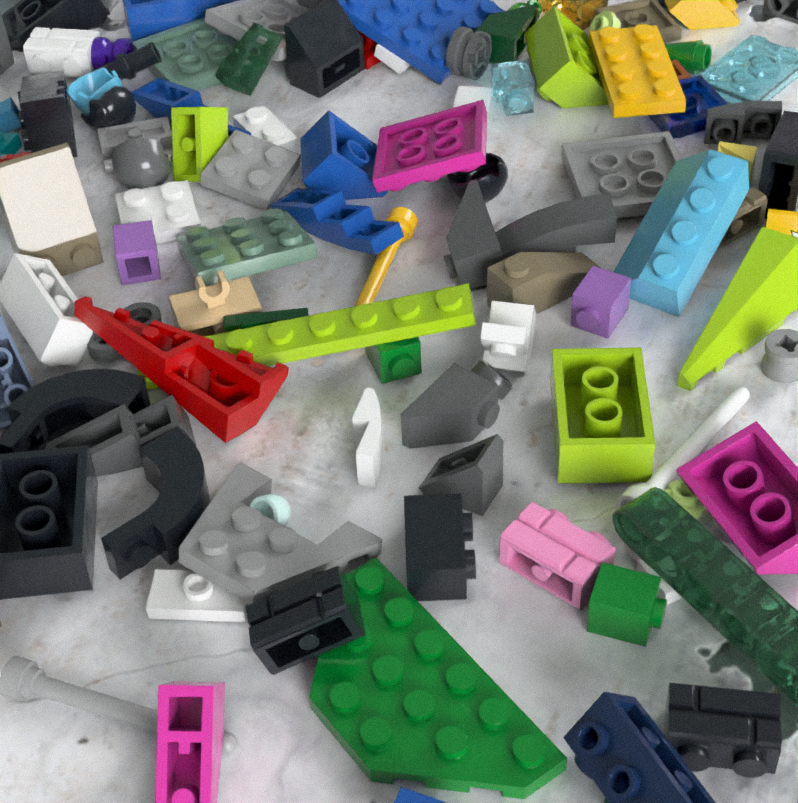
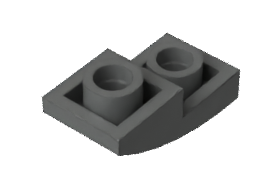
M747 101L708 109L704 144L719 145V141L741 144L742 138L771 139L782 115V101Z

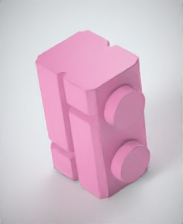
M531 502L519 514L518 520L515 519L502 532L500 537V564L581 611L589 603L601 564L614 565L615 547L611 546L602 534L595 531L586 532L570 523L562 512L556 509L546 510L534 502Z

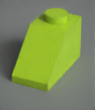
M171 107L174 181L188 180V182H201V173L228 140V107Z

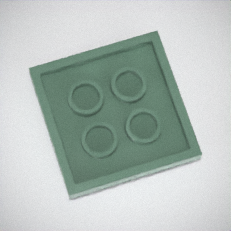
M205 17L132 42L134 51L148 45L150 42L155 44L162 62L156 63L148 67V69L157 78L196 91L210 86L221 85L227 80L241 75H249L255 70L267 66L266 54L255 48L244 46L241 41L232 36L219 33L218 29L205 23Z
M277 208L265 210L260 213V217L249 220L245 218L228 219L223 222V226L212 229L207 227L191 228L185 232V235L176 237L179 253L194 278L201 276L205 286L214 285L218 282V271H223L227 281L318 258L316 243L287 210L283 211Z

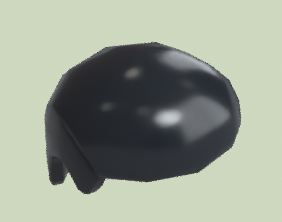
M114 86L105 92L100 100H90V114L82 113L81 118L97 134V129L132 123L136 114L135 99L127 88Z
M486 153V164L480 165L471 172L458 171L456 175L453 173L447 174V177L460 199L463 198L469 181L477 179L483 199L487 203L497 197L503 190L508 179V168L501 157L492 153Z

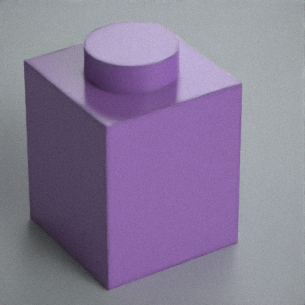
M152 220L113 225L115 256L121 284L127 285L161 280L158 249Z
M592 266L572 294L570 326L609 338L629 308L631 278Z

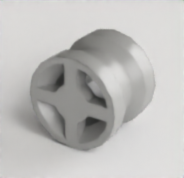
M791 329L772 331L765 340L764 347L766 353L761 362L762 372L772 381L779 383L798 381V331Z

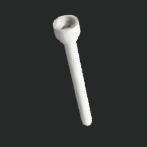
M742 386L736 387L645 484L631 485L621 494L616 501V508L626 522L642 527L653 518L659 509V496L667 488L668 484L678 476L676 469L693 460L749 400L750 393L748 389Z

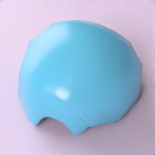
M100 68L78 78L68 86L67 93L80 111L90 114V100H100L105 92L114 86L122 87V81L114 70L111 71L112 76L106 68Z

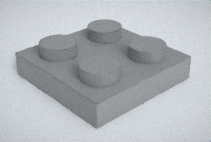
M235 129L201 173V185L260 209L269 210L270 204L276 200L300 166L301 154Z

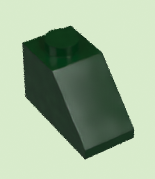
M529 5L488 15L481 26L475 29L474 33L476 31H483L491 35L492 52L489 64L514 69L527 51L528 45L524 33L538 21V6Z

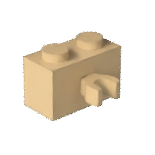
M218 271V282L207 287L204 285L202 277L197 276L195 278V290L169 296L174 327L204 337L225 332L224 316L262 312V306L249 276L227 281L224 272Z

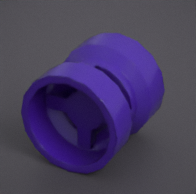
M106 37L94 38L91 46L93 68L98 69L116 60L117 55L123 52L126 55L133 52L131 40L118 38L116 41H110Z

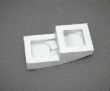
M366 387L352 417L354 446L357 450L355 453L358 485L376 488L383 461L381 410L375 389Z

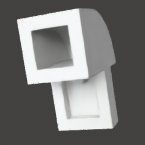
M500 301L491 302L489 322H483L480 337L484 348L483 360L499 370L526 373L531 356L537 318L534 305Z

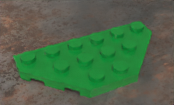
M376 557L345 575L358 596L366 635L318 656L309 695L310 708L371 782L393 784L394 779L425 782V788L469 793L470 787L502 791V797L526 799L566 770L567 757Z

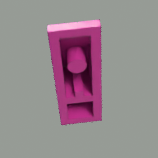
M171 681L158 685L155 803H217L224 739L225 682Z

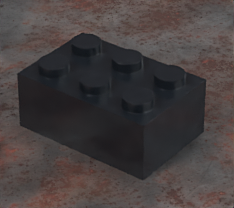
M88 445L0 454V600L93 590L98 481Z

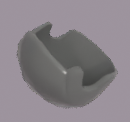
M148 138L128 139L117 145L111 154L114 174L118 182L128 189H143L162 185L170 174L169 157L164 153L162 144L157 140Z

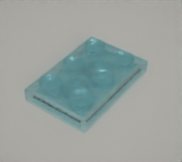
M750 35L695 78L694 90L727 104L747 101H770L798 78V51L791 47H783L772 43L765 37Z

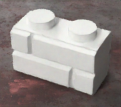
M35 27L30 34V38L23 45L30 75L64 70L65 77L80 78L94 70L91 62V46L94 38L100 37V32L96 30L60 28L50 30L49 28Z

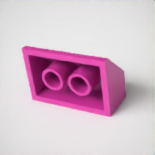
M757 421L676 469L677 475L757 575L798 574V467Z

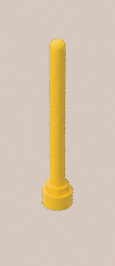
M395 207L390 210L385 221L399 222L404 237L379 252L354 306L375 301L401 242L413 236L418 225V219L408 208Z

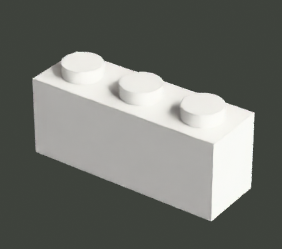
M14 253L0 283V301L39 361L49 366L62 364L77 367L93 334V331L74 315L77 297L50 260Z

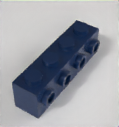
M603 692L563 737L575 754L574 761L577 767L587 777L593 779L605 796L604 803H716L636 697Z

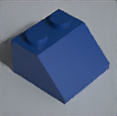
M328 110L300 138L302 182L308 189L341 190L345 200L384 197L388 193V190L377 193L372 181L377 145Z

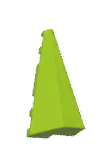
M765 227L761 228L679 372L678 387L689 391L696 388L697 381L711 370L715 373L721 370L728 358L737 352L740 354L746 352L767 337L772 331L782 326L785 317L798 309V237Z

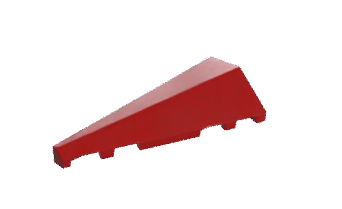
M87 296L75 301L74 315L166 394L169 396L173 395L185 410L225 444L258 423L288 376L289 367L278 362L274 368L253 361V353L241 350L238 355L231 354L215 348L214 340L157 320H153L150 325L131 319L130 312L122 308H118L113 313L93 306L92 298Z

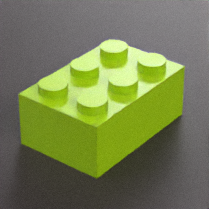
M642 348L552 349L550 390L558 484L647 482L652 477L655 437Z

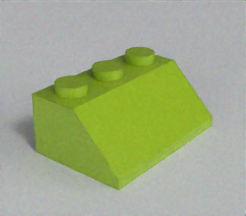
M553 6L524 33L528 45L526 50L533 64L531 70L536 76L538 84L536 85L537 91L546 101L550 102L553 100L562 108L609 105L589 45V36Z

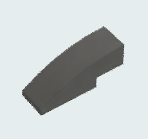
M609 193L586 196L557 203L532 212L495 232L504 259L519 252H575L576 246L614 243L617 216Z
M171 395L135 414H132L128 407L123 404L46 443V448L54 449L88 445L96 476H103L143 467L139 448L176 426L196 446L197 444L187 413L175 397Z

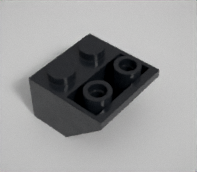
M324 0L284 24L290 85L317 98H321L365 69L363 38L338 0Z

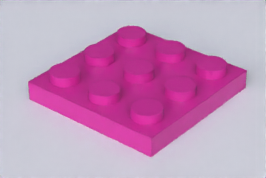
M484 100L380 128L372 177L376 192L379 193L386 190L392 192L399 191L409 184L420 181L433 182L446 174L458 171L471 172L480 165L486 164L487 110Z

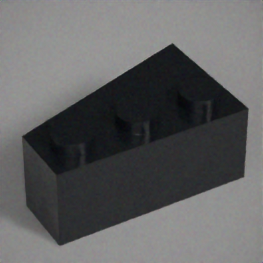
M64 70L22 77L21 91L17 93L21 108L19 110L22 125L21 137L25 151L31 150L34 153L68 143L73 158L78 157L71 101L67 93L68 87Z

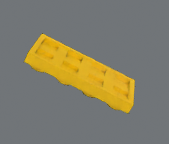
M639 24L635 27L618 29L615 27H604L601 30L589 31V45L613 118L685 112L686 98L657 25Z

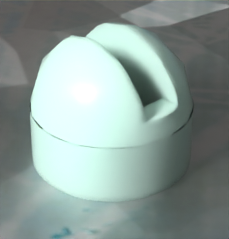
M266 494L257 497L250 505V507L257 509L261 514L283 526L289 522L291 516L290 505L285 498L277 494Z

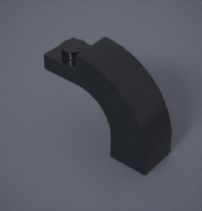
M85 369L64 373L33 386L7 407L12 425L0 437V453L46 449V443L123 404L128 407L132 414L151 406L145 377L113 369Z
M177 426L139 448L146 480L160 492L156 501L147 510L101 538L109 569L120 580L136 569L144 567L158 555L170 566L179 560L180 545L210 503L200 452L194 442Z

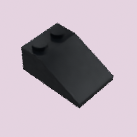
M21 0L3 13L2 18L9 42L14 48L25 44L35 27L49 28L50 30L53 28L90 30L103 24L111 13L105 0Z

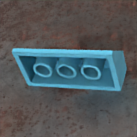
M709 149L675 162L613 271L614 273L631 278L629 299L678 317L681 316L749 191L748 161Z

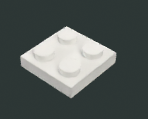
M188 180L180 182L170 181L163 185L143 189L133 188L126 192L115 194L121 224L152 220L156 244L176 241V237L185 235L187 230L201 227Z

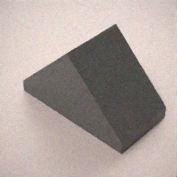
M496 434L439 458L419 486L420 491L424 495L461 493L462 509L483 517L503 486V439Z

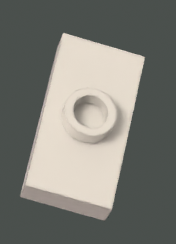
M155 569L146 611L148 619L246 622V606L249 604L194 571Z

